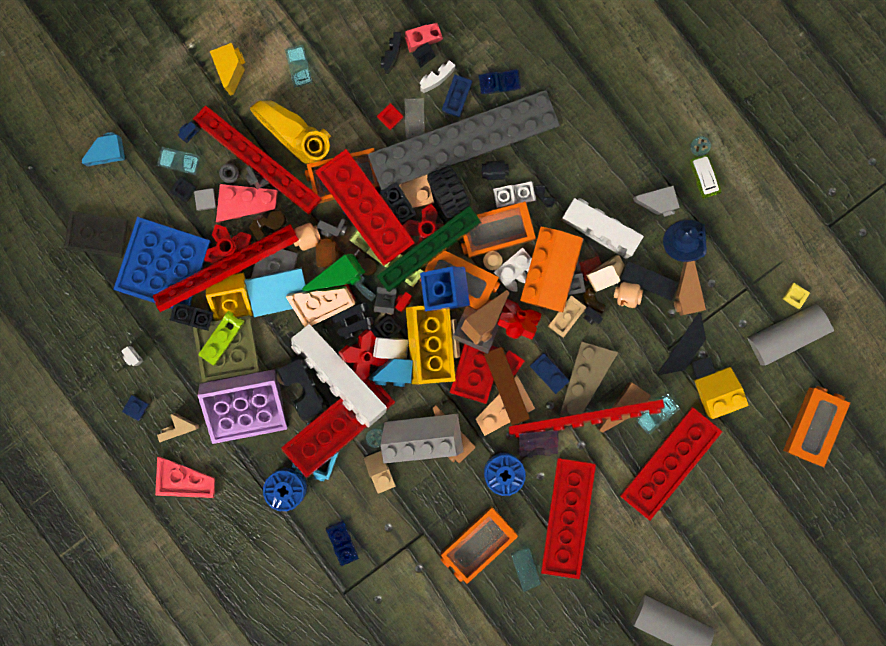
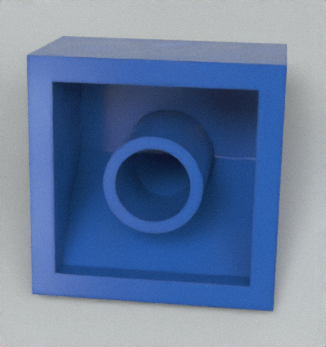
M452 266L420 273L425 311L470 306L465 267Z

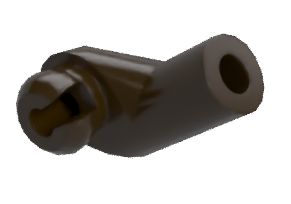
M587 288L583 293L586 306L602 314L606 305L597 301L594 288Z

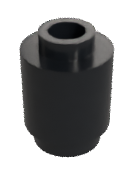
M504 160L482 163V179H487V181L506 179L505 175H509V164H505Z

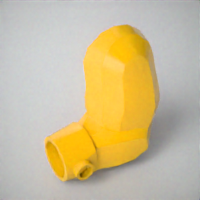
M271 100L257 101L250 107L254 116L301 162H319L329 152L330 144L328 139L331 135L322 128L318 131L316 128L308 126L298 114L287 110Z

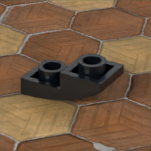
M393 32V38L389 40V49H393V51H385V56H381V68H384L385 74L391 72L397 61L402 40L401 32Z
M397 182L380 191L387 205L401 224L417 215Z
M177 303L172 308L169 320L209 331L214 312Z
M389 314L370 331L373 332L375 337L392 338L401 328Z

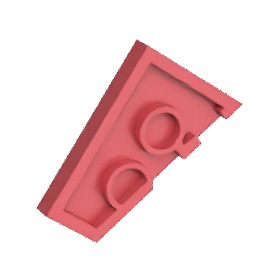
M220 184L216 222L219 223L225 220L276 210L278 191L262 188L257 190L253 187Z
M158 456L155 495L214 498L215 477Z

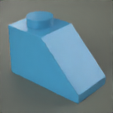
M112 132L103 134V137H98L83 157L82 164L93 166L125 160L122 138Z

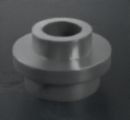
M225 164L221 167L219 175L224 182L232 183L237 180L239 171L235 165ZM231 170L233 172L232 176L227 177V171Z

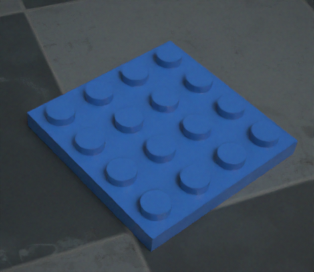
M137 217L113 290L155 303L153 295L203 269L204 258L211 241ZM193 296L179 303L190 306Z

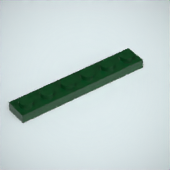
M467 207L377 275V278L388 292L392 291L482 222L471 207Z

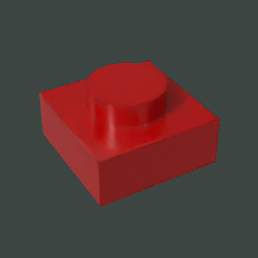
M390 103L377 115V118L391 131L404 116Z
M407 292L404 295L400 294L395 301L397 304L395 308L404 313L414 297Z
M508 350L505 356L512 374L515 376L525 360Z

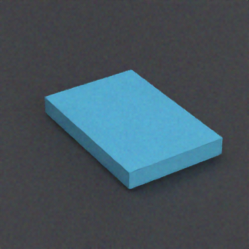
M302 267L245 279L254 317L293 309L286 298L287 294L306 292L302 289L306 285Z

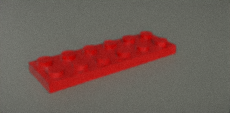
M347 149L315 171L383 266L415 244Z
M369 377L363 381L387 407L386 411L395 404V401L380 385H375V381L369 380ZM340 398L281 447V450L302 474L308 478L365 430L367 426L365 424L362 425L356 419V414L353 410L349 411L343 405V400Z
M691 407L619 496L651 521L723 431L695 408Z
M557 458L541 574L580 579L596 467L595 463Z

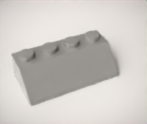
M458 413L385 422L381 439L383 463L451 457L461 454L464 451Z

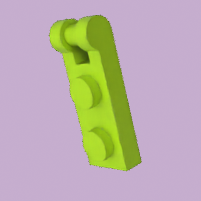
M231 311L224 315L222 321L198 354L213 366L217 364L245 323L241 318L237 319L233 316L234 313ZM229 322L234 325L232 330L226 327Z

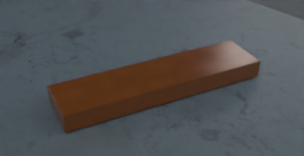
M499 347L489 351L488 354L484 353L511 425L513 426L530 419L503 348Z

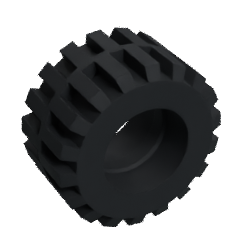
M447 165L427 175L430 188L446 217L451 218L470 206L466 192L451 166Z

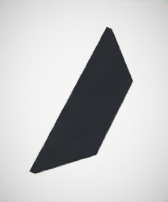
M701 313L697 314L658 372L659 375L687 369L706 340Z

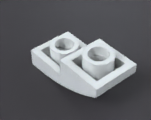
M448 61L446 65L443 63L437 71L438 76L433 72L429 76L426 74L420 81L421 92H428L443 83L455 70V64L451 61Z
M532 181L493 189L497 208L525 201L526 203L536 201Z
M376 337L373 356L376 358L407 359L408 339Z

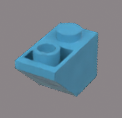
M388 359L386 363L369 376V380L375 381V385H386V382H393V386L405 387V383H411L413 360Z

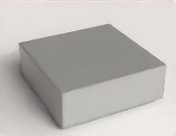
M213 188L194 191L197 211L217 208Z

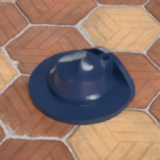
M683 220L671 225L663 237V246L666 253L673 259L682 262H691L704 257L707 252L705 224L693 220Z

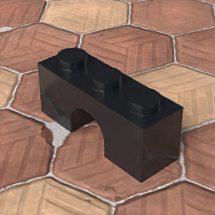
M295 357L275 367L283 385L287 387L291 384L299 383L302 386L301 396L292 401L301 420L305 421L324 411L322 407L324 401L320 394L316 395L314 390L316 385L312 377L308 378L305 372L308 368L303 360L300 361L299 358Z

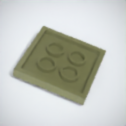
M250 315L237 317V319L241 318L244 320L245 323L215 366L198 355L202 382L260 372ZM222 320L211 322L209 331L193 327L197 354H199ZM229 322L226 327L232 330L234 325Z

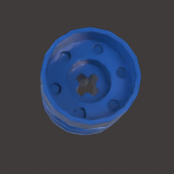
M500 452L487 460L484 467V478L488 487L494 493L501 496H510L522 488L525 482V469L515 455ZM504 470H507L510 476L504 480L500 473H504Z
M282 468L266 479L263 486V496L271 508L277 511H289L294 509L304 499L307 493V482L302 474L295 471L296 469ZM283 486H286V490L289 491L285 495H283V491L280 490V488H282Z

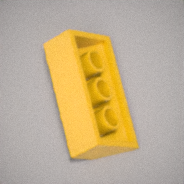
M424 306L406 308L410 360H413L412 384L455 381L450 309L425 311Z

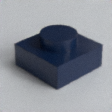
M190 121L189 124L186 123L180 128L178 136L188 143L200 129Z
M131 395L122 412L137 421H141L150 404Z

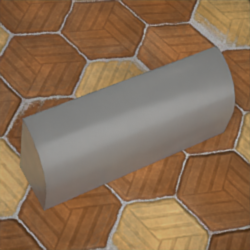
M813 304L747 339L760 365H768L833 332L834 329L824 311L817 304Z
M646 595L643 596L631 621L634 627L673 646H711L714 636L713 628Z

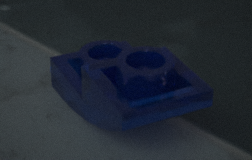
M517 69L479 75L481 94L521 90L520 75Z
M344 521L326 527V532L340 565L343 566L358 560L357 551Z

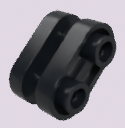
M367 302L331 316L333 323L339 322L342 327L337 330L339 338L344 337V340L355 336L354 332L358 330L364 332L366 329H373L372 325L375 324L373 317L366 318L364 313L369 310ZM357 315L359 321L349 325L347 318Z

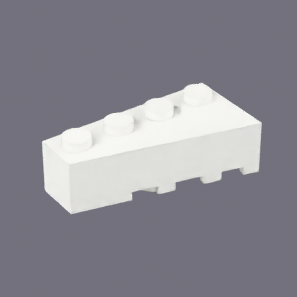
M574 198L561 220L623 258L631 257L644 236L624 226L618 220L606 216L600 209H593L588 206L589 203L585 200Z

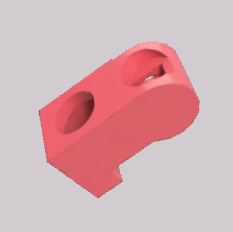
M438 23L408 30L404 35L409 53L425 43L431 45L443 39Z

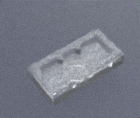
M424 98L405 99L406 138H414L425 134Z

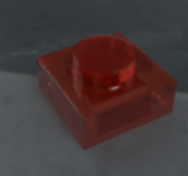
M599 256L579 262L584 281L589 280L587 274L601 265Z

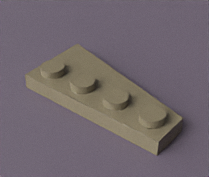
M585 342L580 343L559 415L566 417L584 412L618 352Z

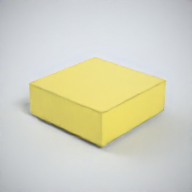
M792 283L782 299L800 309L810 292L796 283Z

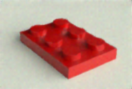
M464 344L455 373V381L452 383L450 393L487 404L494 379L485 359V352ZM491 345L489 351L497 349L498 347Z

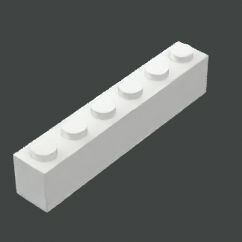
M310 324L291 338V348L293 351L305 358V364L310 369L314 368L317 371L318 378L323 383L327 382L329 384L331 392L336 397H341L343 405L349 411L353 410L356 414V419L362 425L365 424L369 428L386 413L387 407Z

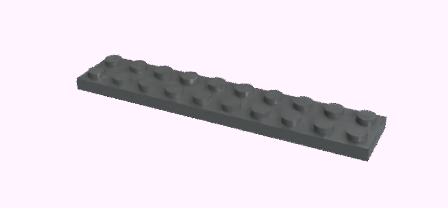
M545 90L369 153L368 158L382 191L395 182L398 185L431 174L447 165L453 166L552 130L560 125L548 93Z

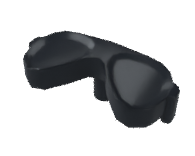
M536 185L535 193L545 207L552 208L555 199L544 196L545 185Z

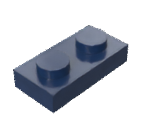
M454 74L442 107V112L460 117L472 85V80Z
M544 353L530 365V368L555 394L570 382Z

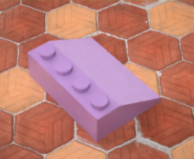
M275 369L199 384L198 398L212 444L287 430L282 396Z

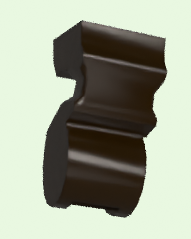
M272 211L267 219L262 217L253 220L249 228L259 241L266 237L263 228L269 227L278 231L285 226L286 217L280 211Z
M349 245L343 256L345 254H353L365 271L363 275H373L377 270L376 263L370 258L365 259L366 255L358 246Z

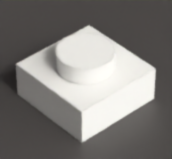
M127 346L122 350L124 354L123 359L128 365L138 366L144 362L132 346Z

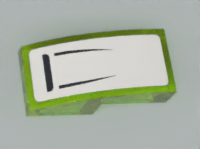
M709 155L690 160V166L696 177V185L702 198L720 194L721 188Z

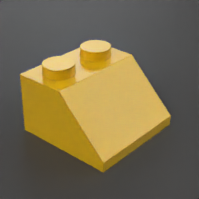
M230 43L214 49L210 53L223 87L231 96L235 93L245 71L243 64L246 62L239 48H235Z
M244 273L231 275L206 289V297L211 311L214 312L213 317L215 321L222 320L228 311L234 313L233 316L236 318L248 315L253 316Z
M731 367L694 380L705 413L711 419L749 406L743 388Z

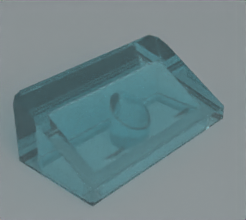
M529 547L511 553L523 592L541 585Z

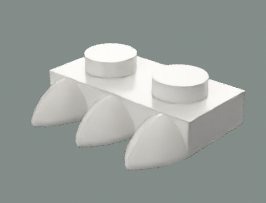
M522 248L493 273L499 277V280L507 289L517 292L518 287L515 279L525 283L527 278L525 271L528 272L532 258Z

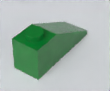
M345 254L302 289L303 291H310L346 284L354 285L362 279L360 276L365 271L353 254Z

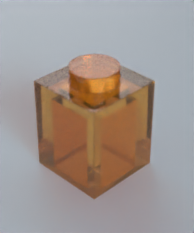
M332 239L320 240V243H316L318 268L330 267L337 261V245L335 242H332Z

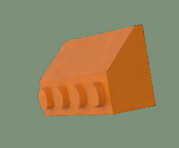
M541 226L520 301L563 313L583 238Z

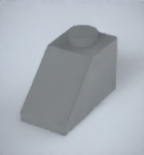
M673 186L633 198L635 203L657 215L663 214L664 217L675 214L674 210L679 209Z

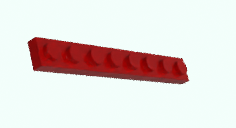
M206 105L193 118V121L306 213L310 214L322 201L316 193Z
M290 224L153 295L157 309L160 312L169 309L175 304L299 241L293 227Z
M663 399L509 426L510 435H515L516 438L527 437V433L534 432V435L544 434L548 429H553V432L565 430V426L572 425V428L584 427V423L591 422L592 425L602 424L605 419H611V422L623 420L622 416L630 415V418L641 417L642 413L649 412L650 415L662 413L661 410L665 409Z

